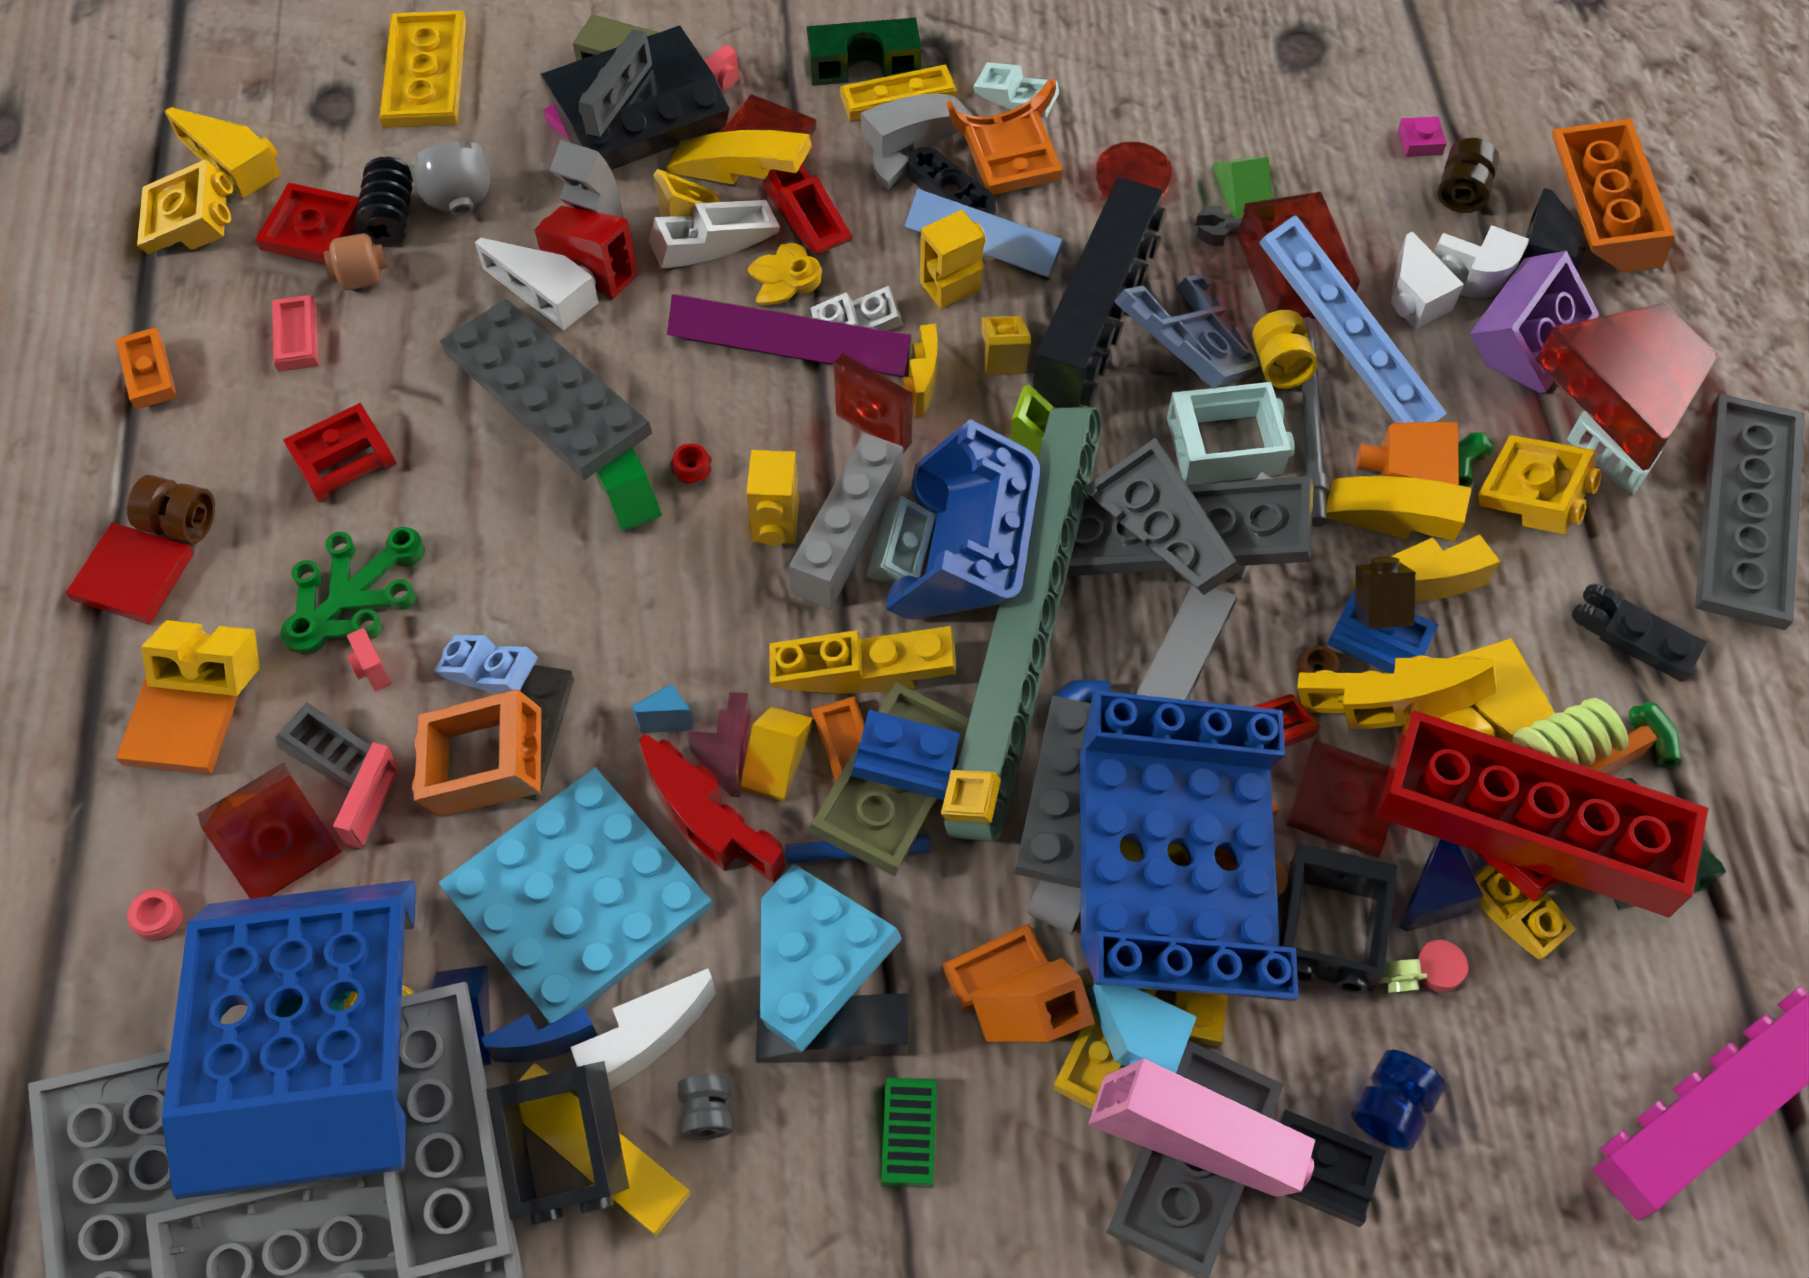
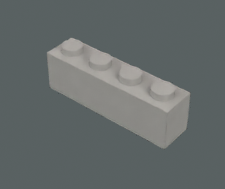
M867 433L862 434L789 565L791 594L832 609L903 477L902 446Z

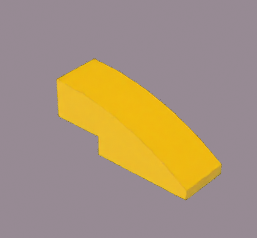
M1356 476L1337 478L1331 482L1330 494L1326 501L1327 519L1406 540L1411 531L1455 542L1465 523L1472 488L1411 477Z
M1480 534L1444 551L1432 537L1389 556L1399 558L1402 564L1416 572L1415 602L1447 598L1485 586L1489 583L1500 563L1498 557ZM1356 577L1349 591L1350 596L1355 588Z

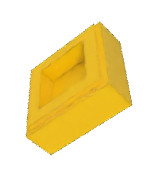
M951 770L941 815L947 821L991 824L1001 782L1000 777L996 772Z

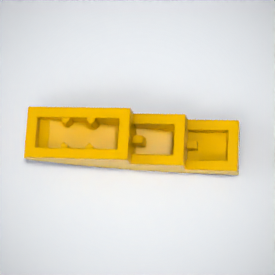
M736 130L706 134L681 141L665 169L670 174L734 185L739 175L765 179L770 169L797 173L812 144L809 134L775 130Z

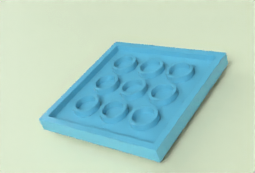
M596 767L438 882L442 890L549 1024L582 1007L586 1008L713 908L712 901Z

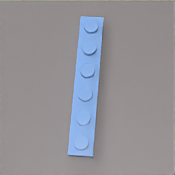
M1294 215L1263 237L1259 244L1395 423L1436 422L1447 414L1297 215Z

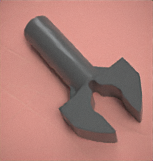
M1209 206L1198 213L1195 226H1199L1197 232L1198 239L1211 246H1223L1225 237L1230 233H1269L1271 230V220L1268 217L1230 218L1223 213L1222 206Z

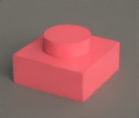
M725 44L704 60L714 74L722 93L739 80L737 52L730 46Z
M362 628L348 634L347 637L354 652L346 656L358 680L367 676L375 692L391 685V680L366 630Z

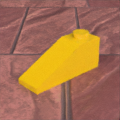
M173 107L165 110L178 140L201 161L207 159L219 171L225 173L232 183L233 190L243 199L281 175L275 160L278 157L277 150L265 136L262 138L258 137L247 126Z

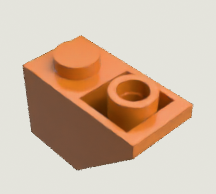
M1063 958L970 994L986 1042H1050L1095 1024L1082 978Z

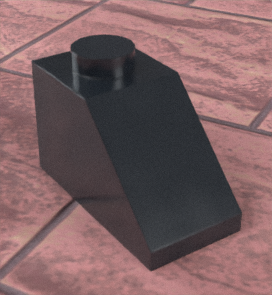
M1543 189L1532 213L1526 238L1529 241L1518 266L1524 258L1567 251L1576 270H1578L1586 250V246L1580 245L1584 229L1550 189Z

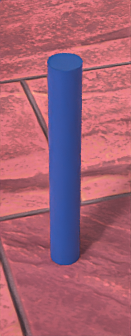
M918 834L908 854L930 853L929 834ZM826 841L786 844L787 863L857 858Z

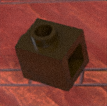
M1375 557L1371 559V564L1356 565L1355 618L1369 629L1414 626L1416 572L1402 564L1400 559L1396 557Z

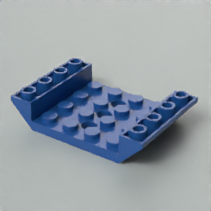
M1096 690L1093 693L1080 753L1081 947L1096 985L1288 1001L1299 999L1296 948L1280 947L1270 769L1285 756L1282 710ZM1129 839L1137 843L1142 852L1141 861L1132 862L1127 860L1120 851V841ZM1169 844H1178L1186 850L1189 857L1187 866H1178L1170 860L1167 853ZM1223 848L1233 855L1236 863L1233 871L1224 870L1217 864L1214 856L1215 849Z
M414 880L210 903L188 921L162 1111V1125L172 1194L176 1200L405 1170L407 1117L397 1100L404 932L405 929H413L415 924L416 884ZM345 992L358 993L357 1000L348 1009L341 1011L331 1009L332 1002L340 994ZM293 998L303 1000L301 1008L292 1016H276L277 1009L285 1001ZM237 1005L248 1006L246 1014L239 1021L233 1024L221 1023L222 1016L231 1007Z

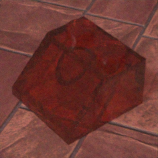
M284 762L197 814L202 830L250 899L274 895L341 853L337 843Z

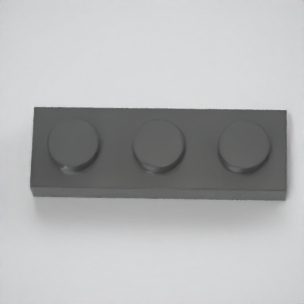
M632 29L622 44L618 45L616 52L605 67L599 71L597 78L589 89L582 94L579 101V112L583 118L586 134L601 137L652 66L646 32Z

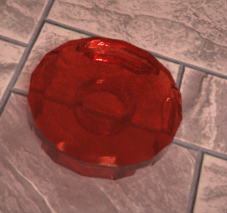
M1121 142L1110 146L1101 153L1096 163L1095 180L1098 182L1100 192L1107 198L1117 177L1162 189L1163 197L1166 195L1171 184L1172 167L1166 155L1152 145L1142 142Z

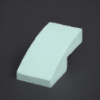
M987 62L973 87L976 94L997 105L1013 110L1033 98L1042 89L1047 80L1024 78L1021 65ZM1055 81V95L1047 109L1041 115V117H1047L1057 96L1059 95V87L1057 81Z

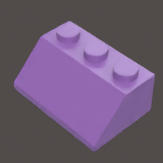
M1567 251L1524 258L1470 332V336L1488 367L1538 393L1547 392L1599 316V313Z

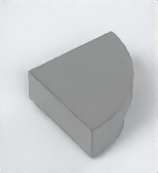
M875 150L873 152V170L878 183L884 189L889 191L908 171V157L898 151L883 159Z

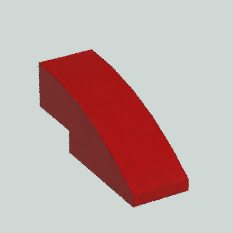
M804 163L801 164L797 173L770 169L766 178L763 179L765 190L796 235L816 255L852 241L853 236L817 175L811 177Z

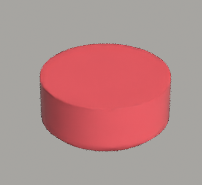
M151 889L141 893L132 901L127 912V921L130 928L141 938L148 941H158L169 937L177 930L183 917V910L179 901L171 893L163 889Z
M1446 940L1428 942L1422 947L1415 958L1420 960L1422 974H1427L1426 979L1419 980L1420 983L1434 992L1447 993L1453 991L1465 979L1468 972V961L1463 951L1455 944Z

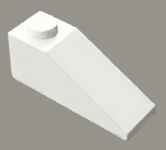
M480 238L475 242L483 270L563 331L599 303L595 289L596 279L592 272L584 265L578 266L564 255Z

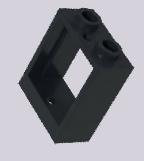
M1299 844L1290 862L1279 932L1280 947L1296 948L1294 945L1304 883L1371 898L1363 963L1296 948L1298 980H1325L1336 983L1339 989L1350 993L1372 992L1383 978L1385 971L1397 865Z
M605 1061L486 1089L510 1219L530 1215L531 1223L534 1225L563 1217L562 1207L580 1203L581 1213L603 1209L613 1205L612 1195L629 1189ZM577 1090L595 1183L537 1197L519 1104Z

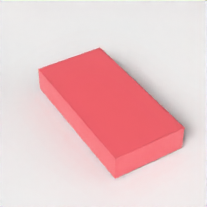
M313 294L272 300L273 363L277 371L319 366L317 303Z
M372 742L334 822V829L347 846L358 849L364 847L400 770V766L386 745Z

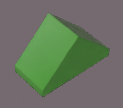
M1247 157L1213 164L1214 173L1233 218L1273 217L1269 157Z

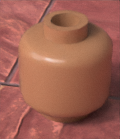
M364 233L336 238L331 241L330 250L324 251V258L331 282H338L345 290L378 284L381 280V269L388 268L382 244L374 245L370 236Z

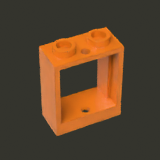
M518 689L418 715L417 735L414 739L416 751L415 777L412 781L415 802L437 816L444 817L540 793L541 707ZM500 725L499 769L448 781L450 738Z

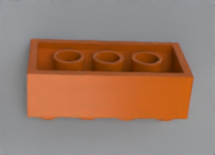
M1632 118L1553 129L1552 138L1591 252L1623 273L1664 267L1675 233Z

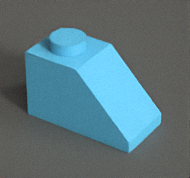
M1093 981L1088 989L1087 996L1115 1062L1128 1066L1145 1058L1176 1073L1196 1016L1137 988L1096 985L1095 981Z

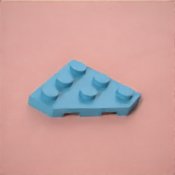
M793 864L761 898L760 1018L766 1027L797 1050L803 1052L902 940L897 928Z

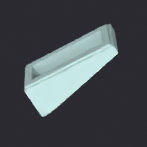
M1585 410L1581 413L1567 438L1573 446L1595 450L1596 466L1624 490L1633 495L1662 453L1659 449ZM1586 430H1587L1589 433H1591V434L1593 435V437H1590V436L1586 435V434H1585Z

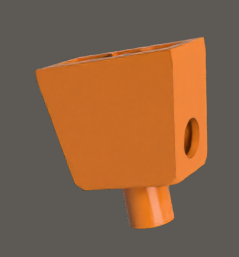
M1458 422L1392 423L1388 425L1380 446L1359 444L1355 467L1361 470L1378 471L1379 476L1420 478L1459 485Z

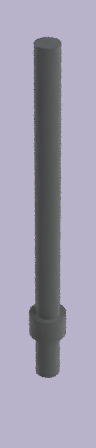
M1305 317L1303 319L1317 358L1315 321L1310 317ZM1317 368L1310 380L1302 384L1307 469V475L1305 476H1311L1314 486L1312 525L1323 526L1327 523L1326 498L1330 494L1329 477L1324 473Z

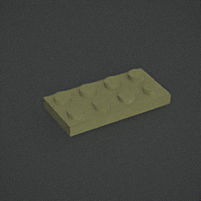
M896 682L878 712L960 733L952 770H954L958 764L969 718ZM858 744L813 819L809 833L896 876L938 799L851 776L859 748Z

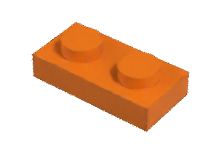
M157 327L115 338L129 400L136 410L178 398L163 338Z

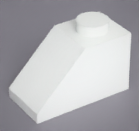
M1413 232L1406 234L1396 261L1390 303L1396 312L1405 318L1416 330L1453 311L1464 284Z

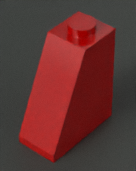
M560 206L549 217L544 218L539 226L534 229L539 250L564 255L578 266L584 265L596 279L595 289L612 300L638 276L628 220L623 217Z

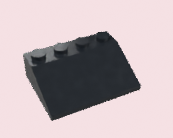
M680 25L647 36L652 66L601 137L586 134L583 118L579 112V101L582 94L589 89L597 78L599 71L605 67L614 55L617 47L540 74L570 142L598 151L607 162L610 170L678 146L681 141L711 134L726 128L730 111L726 99L714 74Z

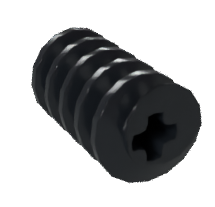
M378 157L370 160L365 165L354 223L357 232L369 235L375 245L382 244L383 247L398 246L404 241L409 204L411 202L410 195L413 190V179L407 163L394 157Z

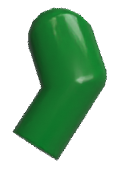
M1644 702L1643 706H1633L1629 710V719L1633 728L1636 730L1641 726L1645 727L1648 725L1658 738L1655 741L1657 765L1661 767L1680 765L1682 763L1678 729L1658 704Z

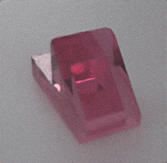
M729 692L727 709L720 708L718 713L717 733L687 731L686 733L691 753L703 766L710 769L717 776L719 784L730 797H740L741 793L740 784L751 721L748 693Z

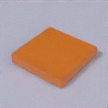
M145 677L116 756L117 761L124 766L212 775L238 696L148 687Z

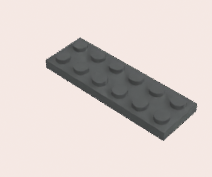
M507 299L492 306L486 312L440 340L444 352L583 480H586L653 434L648 420Z
M1719 394L1713 402L1695 609L1786 630L1793 623L1805 413Z
M1311 476L1187 485L1240 566L1311 562L1314 487ZM1086 495L1067 576L1174 570Z

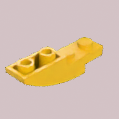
M951 626L862 639L858 630L769 643L770 685L774 688L794 691L841 694L890 692L896 682L909 689H916L915 680L957 674L954 633Z
M1420 655L1412 658H1395L1394 673H1381L1378 671L1335 673L1329 670H1320L1315 673H1299L1297 689L1301 704L1309 713H1343L1346 716L1348 729H1377L1405 725L1412 710L1437 718L1459 711L1495 694L1497 682L1494 659L1476 656L1431 658Z

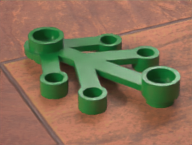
M398 527L392 530L386 540V548L351 579L350 563L351 558L356 552L355 544L351 536L346 532L331 534L325 542V547L331 557L329 598L317 608L316 588L322 583V573L313 561L304 560L297 563L291 572L292 578L298 586L296 613L286 619L280 632L285 646L299 654H312L323 647L326 639L348 638V634L362 629L360 627L366 621H374L370 627L364 629L370 640L376 638L382 632L383 625L378 614L372 608L393 607L397 610H405L414 604L416 595L411 584L403 579L390 582L386 589H367L395 564L411 566L423 558L425 546L417 531L408 527ZM404 541H408L406 544L399 545ZM339 544H347L343 549L334 550ZM313 572L311 577L301 579L304 574ZM407 591L405 596L394 598L398 592ZM360 610L354 614L352 620H333L342 611ZM308 628L304 633H298L302 629Z

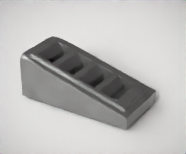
M308 702L299 709L275 736L277 747L349 791L371 747ZM312 727L317 729L318 732L307 745L300 742ZM329 736L333 741L319 755L315 752V749ZM341 745L346 746L348 750L335 765L328 761ZM356 754L363 756L364 759L350 775L342 771Z

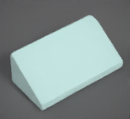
M899 496L887 505L883 513L866 577L890 584L895 583L903 576L920 578L937 514L903 496Z

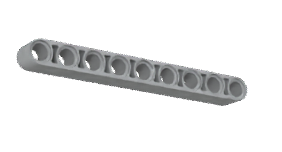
M1191 586L1136 695L1189 700L1230 618L1237 596L1216 587L1203 595L1195 587ZM1040 880L1030 901L1027 914L1072 935L1081 919V889Z

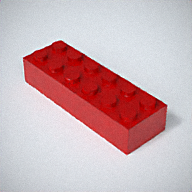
M1412 710L1399 734L1376 817L1670 918L1693 896L1709 808Z

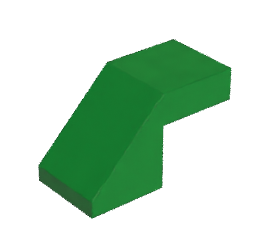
M633 447L595 473L601 490H605L620 531L662 516L648 476Z

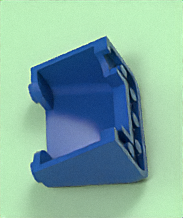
M969 419L915 464L912 478L914 497L922 506L937 513L926 574L921 578L903 576L893 583L889 591L887 611L906 619L915 620L1004 604L1020 593L1040 478V465L1032 451Z

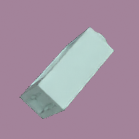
M1271 382L1172 392L1167 421L1181 475L1187 485L1257 478L1261 472L1268 476L1284 474L1289 457L1294 455V439L1292 433L1285 430L1283 423L1284 405L1281 398H1276ZM1256 417L1265 448L1205 453L1198 423Z

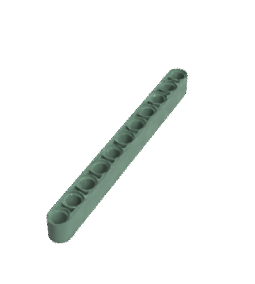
M1097 407L1053 408L1049 414L1037 459L1040 465V478L1022 588L1015 597L1004 604H999L956 770L996 772L1000 777L1001 782L992 823L947 821L945 819V829L951 838L997 842L1002 837L1087 495L1082 488L1090 483L1101 438L1102 422Z

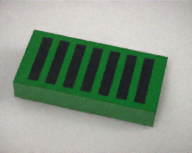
M886 1077L881 1186L934 1187L937 1079Z

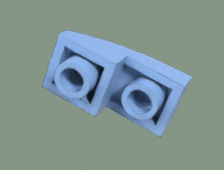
M454 635L453 639L445 646L442 658L434 672L444 679L481 690L504 693L515 689L520 691L538 657L528 647L496 646L485 635Z

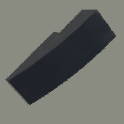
M908 993L851 996L803 1052H800L768 1029L760 1018V1010L757 1011V1063L858 1062V1056H908Z

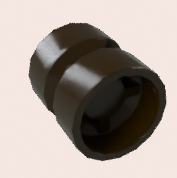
M1465 138L1457 141L1450 148L1437 191L1438 198L1443 206L1459 213H1472L1482 209L1487 204L1499 163V152L1494 145L1479 138Z

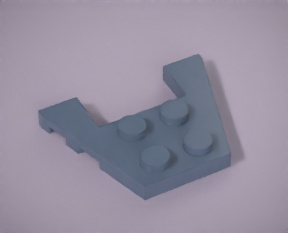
M1204 274L1185 277L1176 287V290L1196 312L1171 317L1144 286L1124 289L1114 302L1195 371L1202 381L1213 388L1253 377L1261 368L1260 360L1240 329L1234 327L1231 330L1223 318L1222 314L1227 309L1222 301L1218 298L1212 301L1206 289L1211 284Z

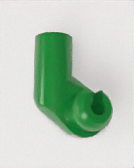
M1483 432L1469 433L1458 443L1460 486L1468 487L1472 484V462L1476 458L1483 460L1485 459V454L1490 456L1493 453L1494 443Z

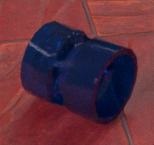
M1394 1049L1386 1050L1371 1075V1081L1374 1086H1366L1351 1111V1117L1359 1128L1377 1141L1391 1148L1411 1151L1426 1125V1119L1423 1114H1430L1434 1110L1446 1087L1445 1080L1435 1069L1419 1058Z

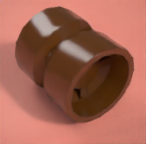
M155 475L141 477L133 486L127 503V518L130 525L135 529L157 535L165 534L169 538L188 543H198L204 539L211 528L215 515V500L213 494L208 489L184 483L177 484L174 480Z

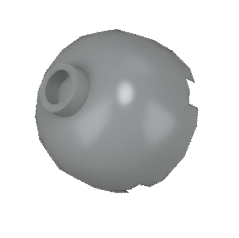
M447 141L434 144L420 151L416 155L418 163L416 165L410 163L409 166L420 198L430 207L456 216L465 215L473 211L474 207L480 204L487 196L492 182L491 169L485 148L474 142H470L472 148H460L459 141Z

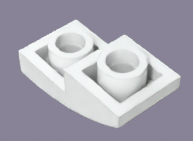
M889 286L854 301L851 300L846 292L810 308L813 318L888 331L903 325L894 293Z

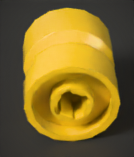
M1278 310L1268 313L1255 324L1252 337L1265 380L1271 382L1273 387L1279 389L1297 387L1310 380L1316 372L1318 363L1304 319L1300 314L1291 310Z

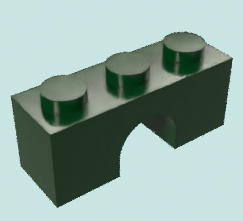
M916 17L806 26L812 86L848 83V69L859 61H872L879 64L883 69L884 77L921 70L922 48Z

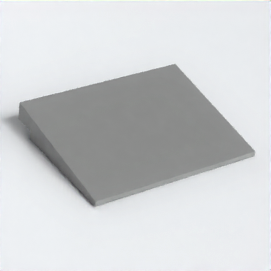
M466 982L402 996L397 1100L407 1117L405 1170L176 1200L172 1194L162 1125V1111L171 1050L28 1083L46 1278H524L513 1219H510L486 1091L488 1088Z

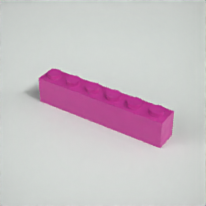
M1802 986L1796 988L1777 1004L1784 1012L1775 1020L1766 1013L1743 1031L1749 1041L1742 1047L1738 1048L1733 1042H1730L1713 1055L1708 1062L1715 1069L1705 1077H1702L1696 1070L1676 1085L1672 1090L1679 1098L1667 1107L1660 1099L1639 1115L1636 1119L1643 1127L1634 1135L1630 1136L1623 1129L1599 1148L1606 1157L1595 1165L1592 1170L1637 1221L1660 1209L1809 1084V993Z

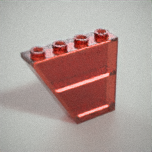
M1665 303L1553 327L1536 361L1644 471L1650 469L1719 354Z

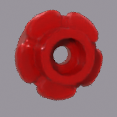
M688 443L676 449L670 463V469L673 474H677L679 481L691 484L704 480L709 476L712 470L710 466L712 459L702 446Z

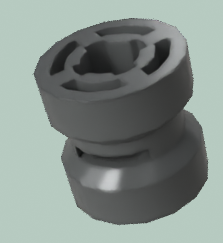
M704 1074L687 1077L678 1082V1099L684 1105V1115L679 1119L681 1138L687 1140H710L732 1133V1118L725 1105V1101L730 1096L728 1077L717 1074Z

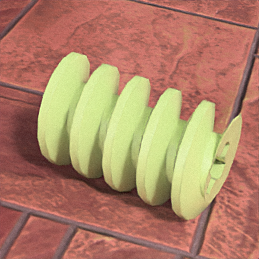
M1588 698L1580 705L1570 706L1564 712L1552 714L1547 720H1538L1530 727H1522L1514 733L1512 743L1578 765L1580 763L1583 766L1592 765L1595 762V756L1600 759L1608 758L1612 754V749L1619 752L1625 750L1628 747L1629 741L1626 728L1617 712L1608 703L1597 698Z

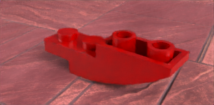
M644 733L639 742L651 782L662 805L685 837L723 871L737 857L774 883L785 869L781 843L772 834L763 829H760L758 833L744 824V818L738 811L722 802L719 779L710 769L701 764H697L694 767L682 759L681 752L672 743L665 739H661L658 742Z

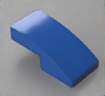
M582 1007L540 1030L537 1029L532 1018L527 1014L481 1039L495 1062H528L571 1052L570 1047L594 1038L598 1034L585 1008Z

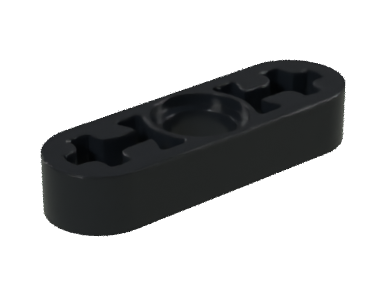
M920 147L910 153L908 157V176L922 190L992 215L996 214L995 196L939 151L930 147ZM947 183H956L962 188L955 192H949L944 190L942 186Z

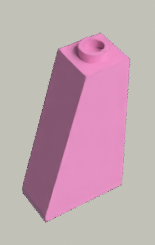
M1145 1058L1103 1077L1088 1125L1098 1130L1275 1197L1301 1192L1302 1188L1309 1182L1314 1169V1160L1311 1158L1315 1139Z

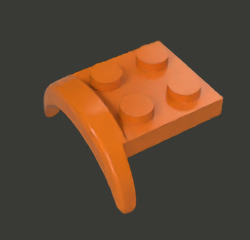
M1048 79L1042 89L1026 103L998 115L970 116L958 111L953 106L951 100L946 102L947 111L953 125L959 133L965 136L984 186L993 195L1062 179L1063 169L1040 118L1055 95L1056 82L1054 79Z

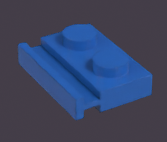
M1354 588L1327 645L1388 673H1394L1395 658H1412L1425 655L1439 624L1415 614L1414 626L1369 629L1355 618Z
M869 710L851 776L944 800L960 733Z

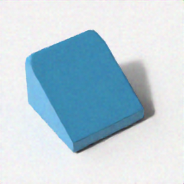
M673 684L667 685L632 707L637 727L641 733L687 731L694 728L690 709Z

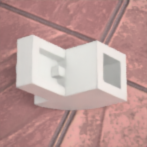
M1491 225L1482 246L1443 233L1434 254L1464 284L1460 293L1461 296L1488 298L1499 294L1513 275L1529 239Z

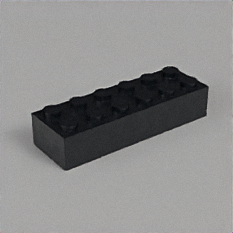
M1121 177L1116 178L1036 353L1033 388L1054 408L1083 407L1084 405L1090 407L1093 403L1098 383L1094 381L1097 375H1105L1111 357V352H1108L1110 345L1117 346L1124 327V322H1120L1123 315L1129 317L1114 301L1124 289L1143 286L1149 264L1145 263L1148 258L1154 260L1160 245L1161 236L1155 235V233L1160 231L1166 214V208L1160 207L1163 195L1162 189Z

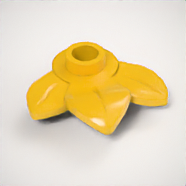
M795 243L781 244L777 249L776 255L767 254L754 260L747 268L752 278L763 283L755 299L757 305H774L786 302L795 293L806 294L814 291L821 283L822 267L819 261L814 257L808 256L806 249Z

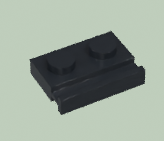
M1285 1109L1281 1114L1279 1123L1315 1139L1311 1155V1158L1314 1160V1169L1309 1182L1302 1188L1301 1192L1284 1196L1361 1227L1366 1221L1367 1209L1373 1197L1386 1151Z

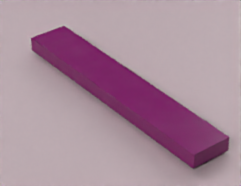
M672 294L667 335L899 376H906L913 336L912 334L679 294Z

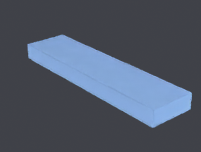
M917 189L905 227L921 233L922 227L963 209L973 222L980 224L985 233L986 243L983 255L1051 279L1064 243L1063 239Z

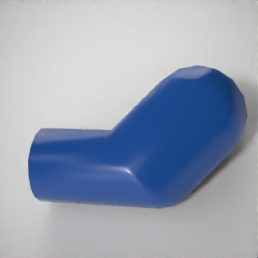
M1073 680L1052 695L1091 703L1093 693L1096 690L1110 692V681Z

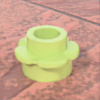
M1419 959L1390 961L1385 963L1384 976L1379 984L1387 983L1388 993L1419 990L1418 980L1426 979L1427 974H1422Z

